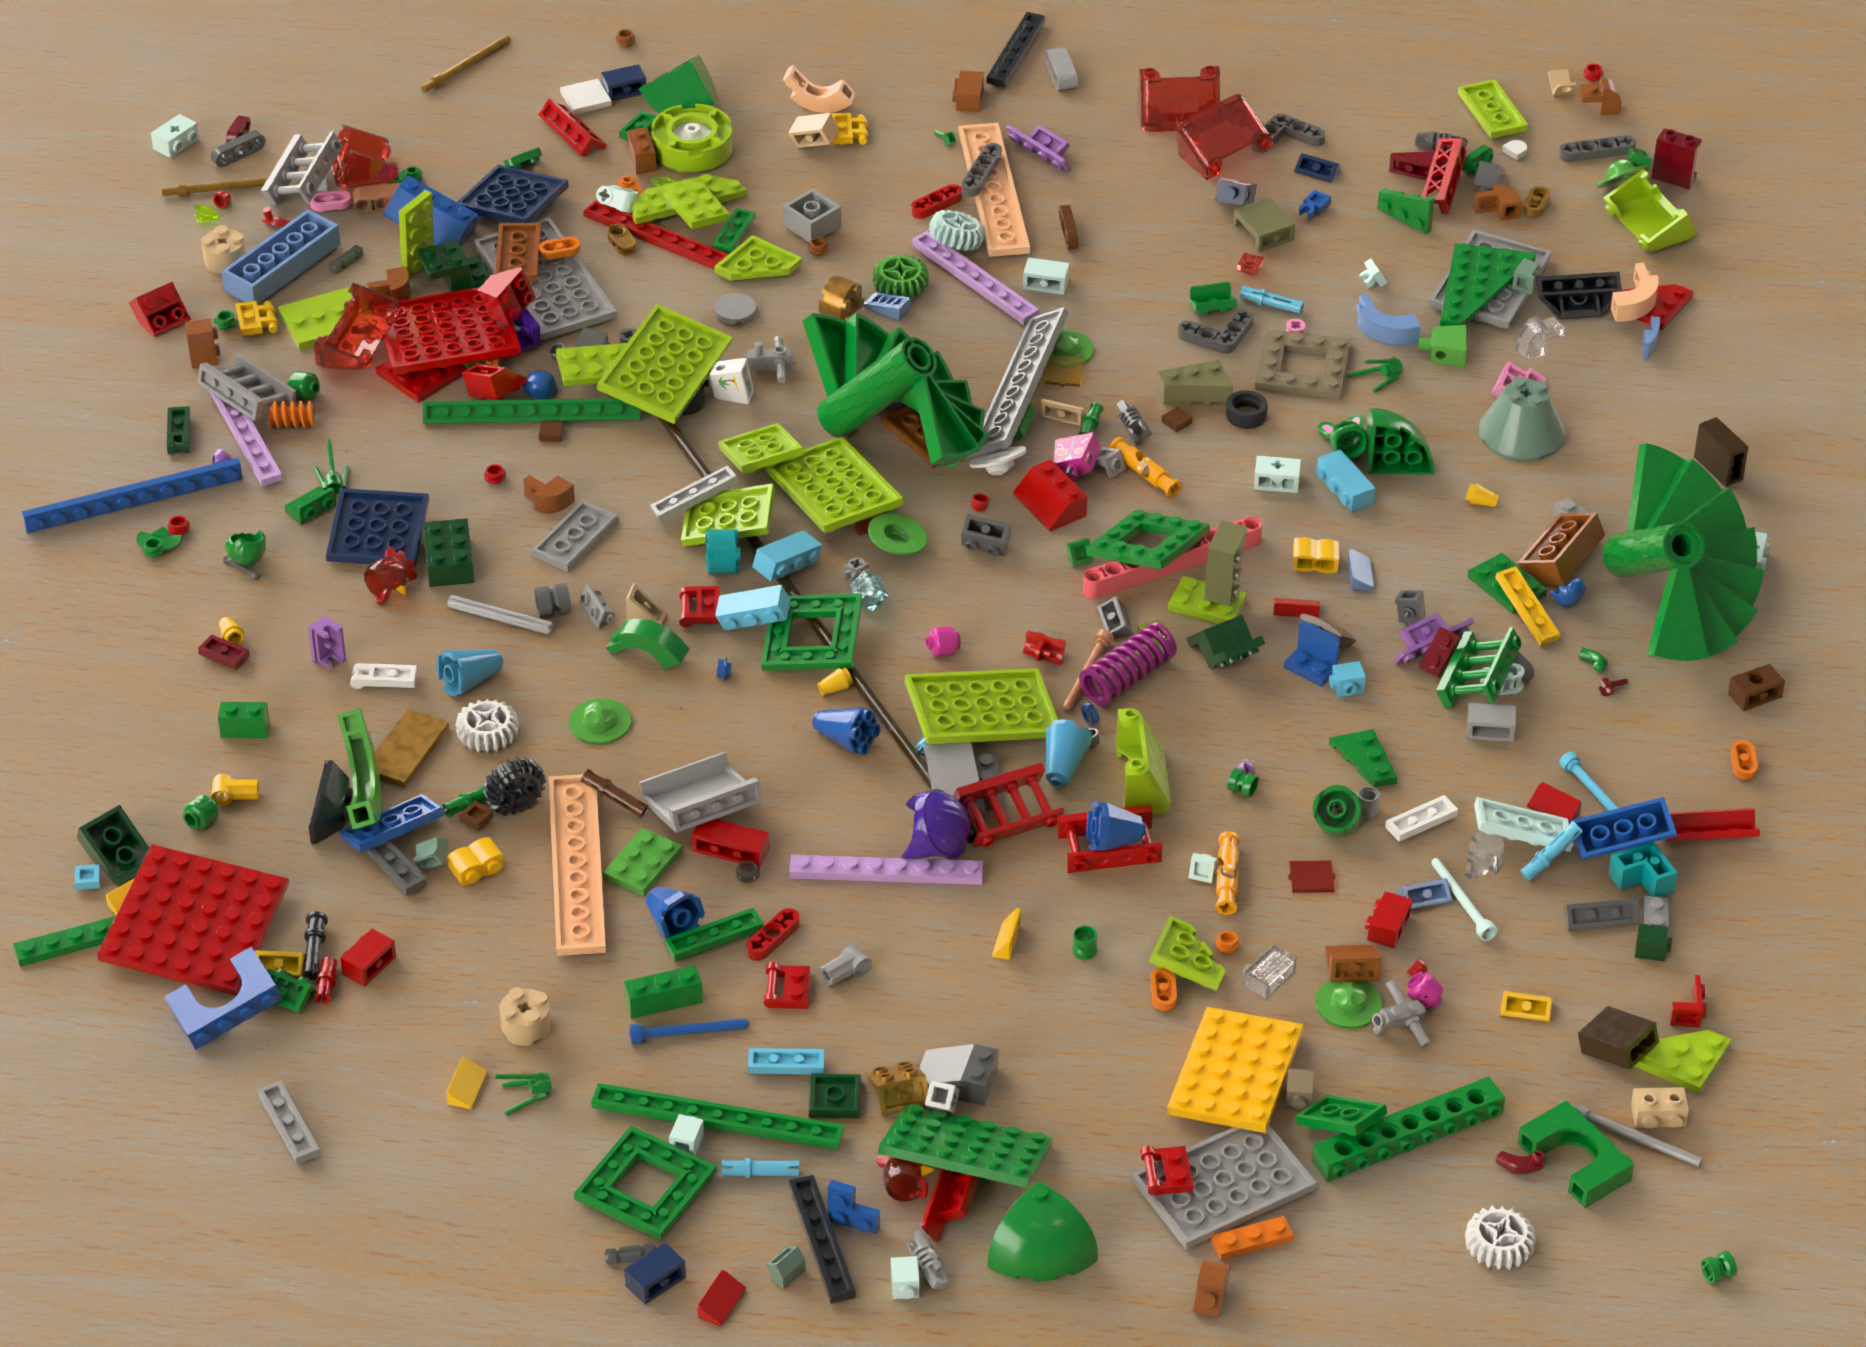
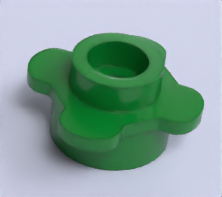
M228 310L220 311L217 317L213 319V322L218 324L220 330L230 329L232 326L238 325V320L234 319V314Z

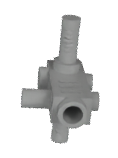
M782 336L774 338V349H763L761 341L754 342V350H748V354H743V358H747L749 370L757 373L777 370V381L784 383L786 381L785 370H791V365H795V352H791L790 348L783 346Z
M1395 980L1388 981L1386 986L1397 1004L1382 1008L1379 1013L1373 1015L1374 1033L1381 1035L1387 1029L1407 1026V1028H1411L1421 1047H1426L1430 1044V1041L1419 1023L1421 1021L1420 1018L1424 1017L1426 1013L1424 1005L1419 1000L1410 1002L1409 999H1405Z

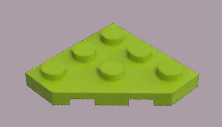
M752 235L714 266L715 274L731 281L790 275L802 265V257Z
M1170 916L1148 962L1155 964L1159 968L1176 973L1182 978L1199 983L1205 988L1217 991L1226 970L1221 964H1216L1213 960L1214 954L1204 941L1200 942L1197 938V930L1193 925Z
M1711 1030L1661 1038L1659 1043L1635 1067L1700 1094L1730 1047L1731 1039Z

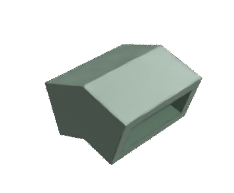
M436 837L416 844V856L413 862L421 871L442 865L449 854L448 839Z
M798 1246L786 1247L766 1264L771 1273V1281L782 1289L806 1270L805 1258Z

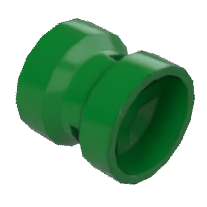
M1235 768L1229 777L1227 789L1233 792L1240 791L1242 795L1251 798L1257 789L1259 777L1254 774L1247 775L1244 773V770Z
M1084 925L1074 930L1072 952L1076 958L1088 960L1096 955L1097 931L1093 927Z
M1729 1251L1718 1253L1715 1258L1710 1256L1701 1261L1702 1273L1711 1284L1720 1281L1722 1277L1729 1278L1737 1274L1735 1259Z

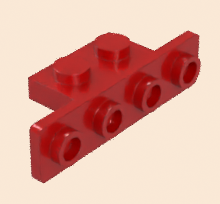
M940 1169L921 1223V1228L934 1242L940 1240L946 1222L967 1216L979 1177Z

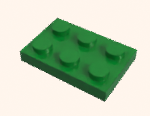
M1503 553L1468 570L1467 577L1512 614L1517 612V610L1495 578L1498 572L1516 566L1538 600L1547 594V589Z
M1325 1095L1295 1117L1297 1125L1306 1126L1309 1129H1324L1331 1133L1341 1132L1347 1133L1349 1136H1357L1362 1134L1363 1130L1370 1125L1376 1124L1388 1112L1386 1104Z

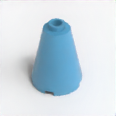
M494 649L447 650L441 652L442 655L438 656L436 668L439 680L443 679L446 685L443 686V689L449 695L457 696L498 673L502 668L503 658Z
M1071 720L1053 721L1046 730V779L1054 787H1062L1070 782L1092 743V733L1088 728L1083 726L1081 729L1075 726L1076 722Z

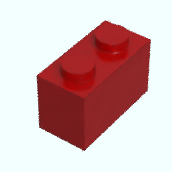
M1385 891L1381 900L1377 899L1375 902L1373 916L1369 915L1365 925V929L1368 930L1367 940L1395 949L1411 917L1413 899Z
M371 928L340 957L342 975L365 987L396 958L395 940Z

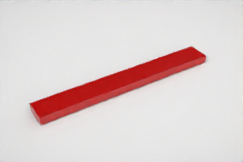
M596 200L583 210V216L608 227L613 224H622L635 238L711 269H714V266L729 255L651 222L636 225L631 214L601 204Z

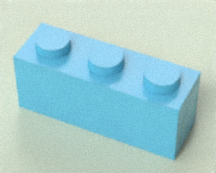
M1341 450L1318 457L1317 477L1328 486L1329 490L1339 498L1341 504L1346 506L1351 513L1374 505L1375 487Z
M803 530L758 548L752 567L768 580L773 581L817 563L820 558L822 544Z
M782 585L719 596L715 617L724 631L787 620L790 598Z

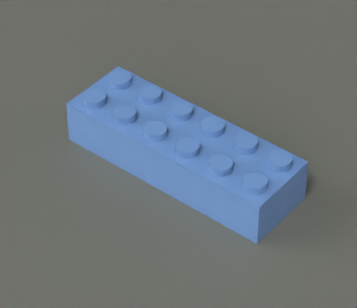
M307 209L222 270L224 291L244 302L257 301V305L341 245L339 225Z

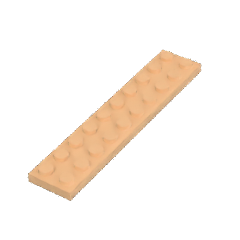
M999 123L958 126V133L968 171L986 144L997 143L1002 147L1000 162L981 192L974 197L980 222L985 227L984 239L988 256L1000 257L1029 254L1030 245Z
M583 774L548 776L557 956L606 953L597 791L580 782Z

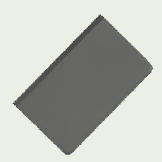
M1117 596L1097 607L1104 629L1110 631L1114 638L1134 635L1125 607Z

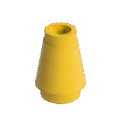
M1470 483L1465 500L1470 501L1469 504L1492 506L1495 508L1499 495L1478 483L1476 485Z
M222 618L219 622L222 639L240 645L244 640V630L231 618Z
M838 668L821 680V682L817 683V687L822 696L849 689V686L853 684V680L846 668Z

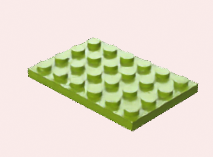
M656 303L599 381L597 390L675 424L710 375L714 364L727 351L733 337Z
M842 436L804 449V455L798 456L792 461H782L776 463L775 466L765 467V471L824 533L832 532L843 526L854 524L857 521L874 517L877 514L891 511L904 505L903 497Z
M1038 668L906 674L904 682L927 745L1045 739L1047 727L1051 726L1053 721L1058 720Z

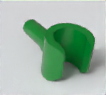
M939 130L934 131V134L944 139L945 146L950 145V143H957L954 132L943 133Z

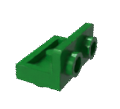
M1228 281L1189 287L1190 307L1196 313L1198 312V314H1209L1211 310L1227 312L1231 308L1237 307V299L1231 295V284Z

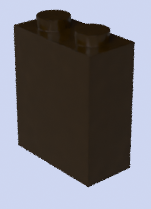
M1717 417L1700 423L1694 458L1725 487L1742 481L1749 446Z
M1610 1006L1603 1009L1578 1032L1581 1053L1628 1070L1633 1068L1659 1043L1656 1022Z

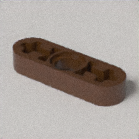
M1060 205L1059 221L1067 250L1078 249V233L1070 205Z

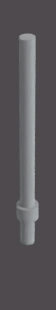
M1572 1105L1594 1125L1696 1167L1701 1165L1703 1158L1594 1114L1590 1112L1589 1108L1581 1105L1579 1107Z

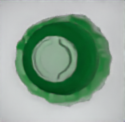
M261 530L255 535L243 532L240 534L234 533L227 537L225 550L228 557L236 560L239 564L244 566L253 565L265 554L266 537Z

